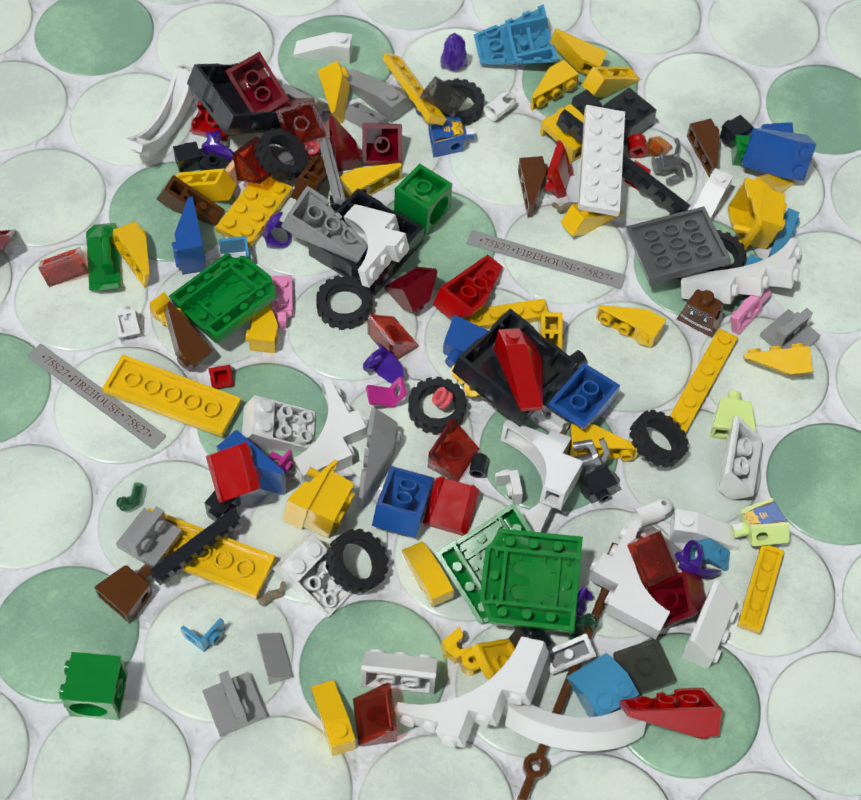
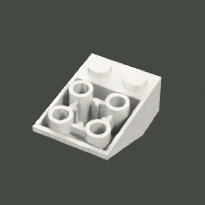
M254 395L244 406L242 434L261 451H288L289 449L292 451H306L314 443L315 411Z
M312 533L303 536L272 569L295 592L325 616L330 617L351 594V591H344L341 589V585L337 586L333 580L335 579L328 573L329 566H326V559L328 558V555H326L327 548Z

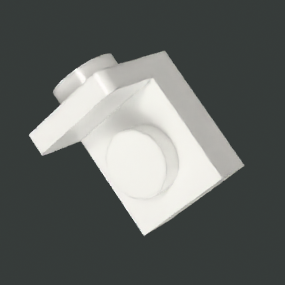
M129 306L117 308V312H113L119 339L140 334L134 308L130 309Z
M505 469L495 473V487L505 486L506 495L511 497L512 503L516 505L521 504L523 492L518 470L511 471L510 469Z

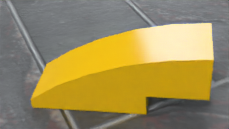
M423 541L402 550L404 558L421 591H424L431 607L453 598L454 590L448 578Z

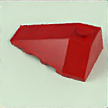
M487 254L441 286L432 305L447 317H454V315L458 317L472 316L484 307L503 266Z
M519 328L499 330L494 345V352L520 411L542 410V357L535 343Z
M704 688L674 689V694L671 695L659 692L656 693V698L639 696L620 700L619 702L620 707L629 717L701 739H707L709 736H719L722 708Z

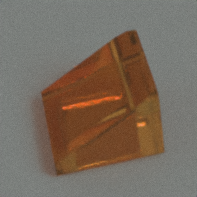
M661 136L651 137L646 143L648 147L647 154L651 157L658 154H667L673 148Z

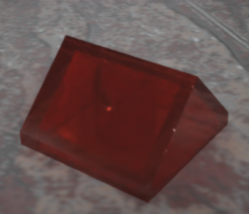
M296 98L276 110L283 131H290L293 136L296 135L301 143L327 136L314 98Z
M258 136L232 154L237 181L261 184L272 176V174H267L264 171L263 166L260 167L258 164L259 160L255 157L256 151L254 149L260 139ZM272 152L273 156L281 162V160Z
M81 247L41 260L38 266L48 287L89 273Z
M370 314L367 317V334L377 346V343H380L397 359L402 358L419 346L394 316Z
M451 419L429 451L427 468L448 479L459 481L469 466L472 455L477 453L480 448L455 419Z
M647 529L627 544L645 588L678 574L661 530Z
M387 682L353 698L359 746L397 742V724L391 683Z

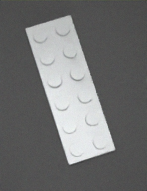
M586 105L584 109L578 198L579 210L618 216L620 213L625 124L624 111Z

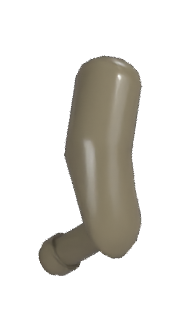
M553 202L552 206L558 209V213L568 211L572 204H578V202H568L561 206Z
M281 582L279 589L266 592L258 599V603L261 606H265L271 600L283 597L286 582Z

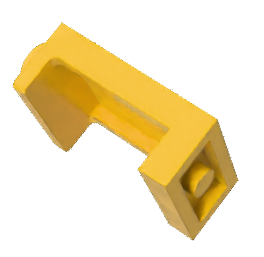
M569 104L564 108H560L550 117L543 119L540 135L545 136L549 134L556 141L561 140L567 150L569 161L572 163L581 157L582 144L577 143L572 136L563 132L556 123L564 109L583 123L584 115L573 105Z

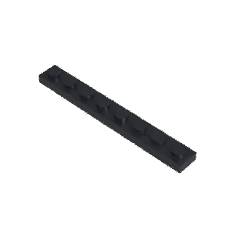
M564 109L560 113L556 125L563 132L572 136L577 143L582 144L584 123ZM623 154L622 177L633 183L641 192L651 197L655 203L660 204L671 215L689 209L690 204Z

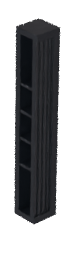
M230 509L151 568V576L160 586L163 583H168L171 577L175 574H180L183 568L187 565H192L195 559L204 556L210 548L216 547L218 542L226 539L232 531H237L242 525L241 517L233 509Z

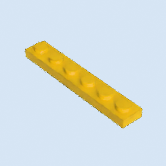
M385 52L382 59L386 63L387 68L401 84V88L409 95V99L414 102L416 109L424 116V120L431 125L438 124L443 126L446 121L445 116L400 56Z
M720 328L717 330L670 414L673 421L678 422L681 425V430H684L685 433L738 339L737 336Z

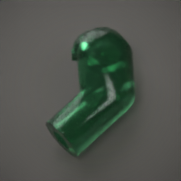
M134 483L130 496H123L117 499V507L121 511H130L140 505L145 487L144 484Z
M591 613L575 620L574 633H569V640L581 636L583 630L587 627L594 630L599 625V620Z

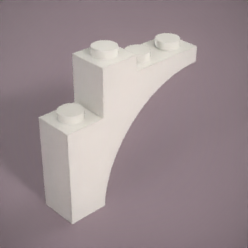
M354 204L344 216L346 225L352 227L368 245L366 257L358 272L362 286L370 287L391 261L399 262L408 253L409 244L406 233L399 232V225L395 214Z
M331 379L322 382L323 395L328 406L325 426L317 440L306 451L293 458L294 469L302 484L305 481L310 483L314 479L306 475L310 466L321 472L334 459L338 461L335 473L352 466V456L355 454L351 444L367 438V419L365 416L361 417L358 410L351 412L348 403H343L341 399L342 394L337 385L334 386Z
M507 419L503 424L500 441L513 446L529 458L537 468L542 480L543 489L540 502L561 510L580 477L583 465L582 460L567 455L571 437L553 430L547 435L524 425L519 427L513 421Z
M632 520L629 527H623L618 537L621 539L619 545L614 544L609 555L603 552L600 559L595 558L589 569L593 572L590 581L610 591L604 603L608 604L605 610L606 614L656 640L670 611L666 610L651 597L639 578L634 560V544L641 524Z

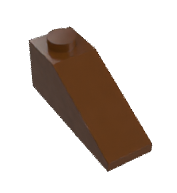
M711 118L690 123L686 136L708 177L718 167L719 128Z
M316 154L299 175L291 198L298 200L307 186L319 192L327 178L322 156Z
M543 156L519 158L518 175L527 218L533 215L544 186L545 176L548 173V164H544Z
M172 175L156 200L172 211L182 214L188 197H193L197 220L215 226L225 209L175 175Z
M169 301L163 310L174 352L180 366L187 368L190 372L205 360L213 350L172 302Z

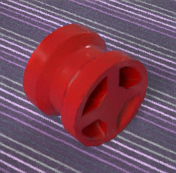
M633 134L627 138L626 142L629 147L628 153L630 157L642 158L648 153L646 137L643 134Z

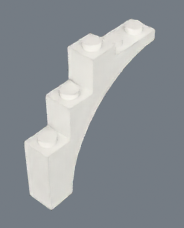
M790 238L788 243L777 253L747 266L726 270L702 271L683 276L681 279V296L683 299H690L696 289L701 291L710 290L716 299L725 304H731L734 297H737L738 294L762 296L764 290L768 289L769 286L792 289L794 282L798 281L800 276V269L797 268V259H800L802 248L799 247V239Z
M521 637L516 649L505 665L486 683L461 697L435 704L421 705L397 702L394 711L403 725L408 727L416 725L428 732H436L442 744L452 748L455 746L464 748L474 721L482 726H498L507 700L515 705L531 704L549 654L545 642Z

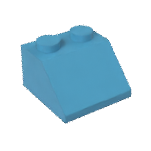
M604 653L566 676L588 717L607 715L620 707V700L634 698L639 695L628 673L608 653Z

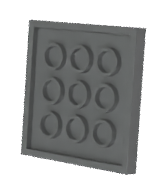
M705 206L626 226L627 235L649 285L731 264V258Z

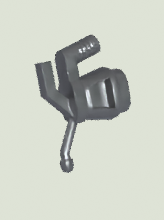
M679 138L674 140L676 143L674 154H658L651 159L655 174L663 175L672 171L675 172L674 176L666 179L668 186L684 180L682 167L685 169L687 178L693 175L690 164L678 155L680 148Z
M604 437L599 439L603 448L601 456L592 439L573 442L574 451L589 449L591 452L575 456L576 459L583 461L579 478L604 467L610 452ZM610 470L617 483H619L620 479L617 474Z

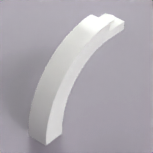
M184 64L175 66L167 95L155 118L142 132L125 138L124 147L131 149L130 151L133 153L151 157L170 141L182 123L194 96V92L187 84L193 69L192 67Z
M507 700L502 712L506 716L505 725L516 733L547 746L573 751H603L625 746L643 737L646 726L645 721L627 716L622 709L597 717H571L555 714L532 704L515 705Z

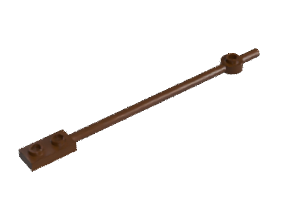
M612 542V544H611V546H610V549H609V551H608V555H609V553H610V551H611L613 545L616 544V543H613V542ZM604 587L600 590L583 635L588 634L590 641L606 604L604 601L610 592ZM582 662L570 667L566 676L580 669ZM567 678L564 680L552 713L561 715L572 689ZM539 743L536 753H531L524 759L522 768L526 778L517 800H528L535 780H540L546 775L548 761L545 755L549 746ZM535 764L539 767V770L533 771L530 766Z

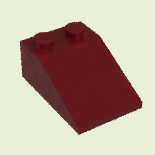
M260 51L226 70L230 83L250 113L273 112L290 102Z

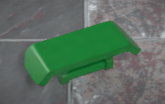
M116 223L96 224L86 231L89 290L98 291L121 288L120 254L112 243L113 229L117 228Z

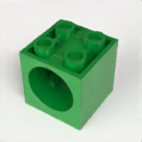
M419 163L395 188L394 211L422 225L424 233L427 234L451 209L452 183Z
M71 652L70 660H66L64 674L67 675L65 684H61L59 698L62 699L69 715L119 720L128 676L122 657Z

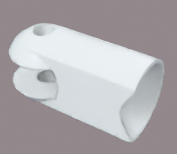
M509 91L502 92L484 106V113L489 120L496 121L515 105L516 98L512 99L508 104L504 102V99L510 94Z
M543 405L542 410H536L531 415L532 421L547 432L553 430L565 434L570 425L569 420Z
M659 497L653 502L635 508L636 512L632 515V518L641 524L640 528H643L668 517L673 507L672 502L665 497Z

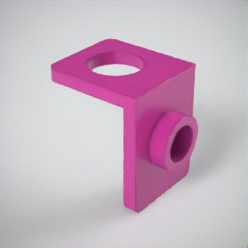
M398 377L390 387L366 386L370 405L395 408L407 395L403 377ZM399 385V386H400V394H399V396L397 397V396H396V388H397V386Z
M289 449L283 457L274 451L268 455L271 460L279 461L277 465L285 471V475L290 473L294 466L292 450Z

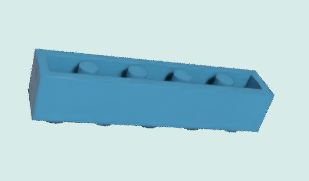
M790 208L787 209L783 218L785 219L784 228L782 231H778L768 257L781 250L788 243L789 239L793 238L791 234L795 233L797 228L795 224L798 225L800 218L798 216L800 212Z

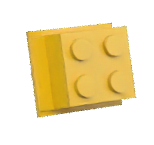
M748 177L744 179L728 205L732 230H735L736 237L739 238V242L744 244V250L749 245L767 249L769 244L775 241L778 231H782L784 228L785 219H783V215L787 208V203H785L786 194L764 187V182Z
M334 459L321 472L310 466L306 475L314 479L310 483L305 481L289 496L282 521L300 530L304 527L326 538L330 536L332 531L337 532L342 518L347 513L355 495L352 492L354 483L335 473L338 464L337 460Z

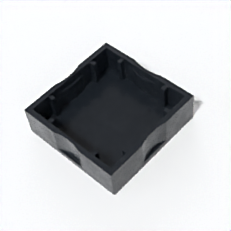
M238 63L229 65L194 64L187 84L225 135L264 133L271 128L277 130L288 125L292 126L298 112L290 102L273 112H249L226 74V70Z
M357 188L340 206L338 212L342 216L341 219L345 222L344 216L354 204L395 214L399 225V232L406 233L409 244L408 253L399 262L391 261L379 275L378 279L370 287H367L370 288L371 294L376 296L423 243L424 227L405 215L389 209L381 201ZM308 242L309 256L343 277L344 275H350L352 278L355 276L361 281L358 269L365 259L364 253L358 263Z
M510 308L491 326L484 336L477 339L458 357L452 372L520 427L536 410L520 411L494 352L498 331L519 328L535 343L542 357L543 402L569 377L577 362L553 342L539 334L531 324Z

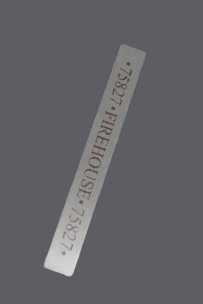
M474 230L471 231L467 240V244L618 289L622 288L626 277L618 272Z
M39 344L28 354L31 360L151 449H154L166 437L164 433L115 397L103 393L100 386L43 344Z

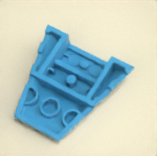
M544 4L538 6V9L533 12L526 11L522 13V16L519 18L505 20L503 25H494L474 34L480 65L501 66L558 62L555 46L550 43L551 36Z

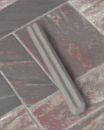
M322 136L321 140H319V145L333 202L342 205L345 201V195L329 137L325 138V136Z

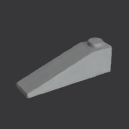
M351 68L348 70L350 73L348 77L350 82L349 90L379 114L387 117L391 123L415 106L414 102L409 99V95L402 88Z
M309 186L304 189L281 226L304 241L358 263L368 247L354 229L345 224L339 212L336 213L330 207L329 201Z
M371 408L367 430L368 449L365 448L364 469L361 471L358 491V508L361 509L393 456L395 445H400L401 440L398 422L376 408Z

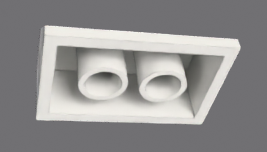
M739 416L734 417L727 434L721 475L718 482V490L730 500L754 496L762 438Z
M714 580L705 598L681 658L706 669L709 668L712 662L717 663L722 651L718 649L720 642L725 643L730 631L726 629L728 622L733 623L738 611L734 609L737 600L718 580Z
M379 649L365 651L361 668V687L434 695L437 659L425 654L417 657L409 656L405 652L390 654Z

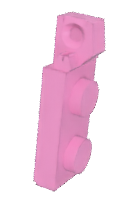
M292 275L271 276L277 294V299L271 302V308L274 316L278 317V329L287 328V317H292L293 315Z
M765 289L762 296L750 295L731 314L730 322L733 333L740 334L762 310V304L771 296L770 289Z

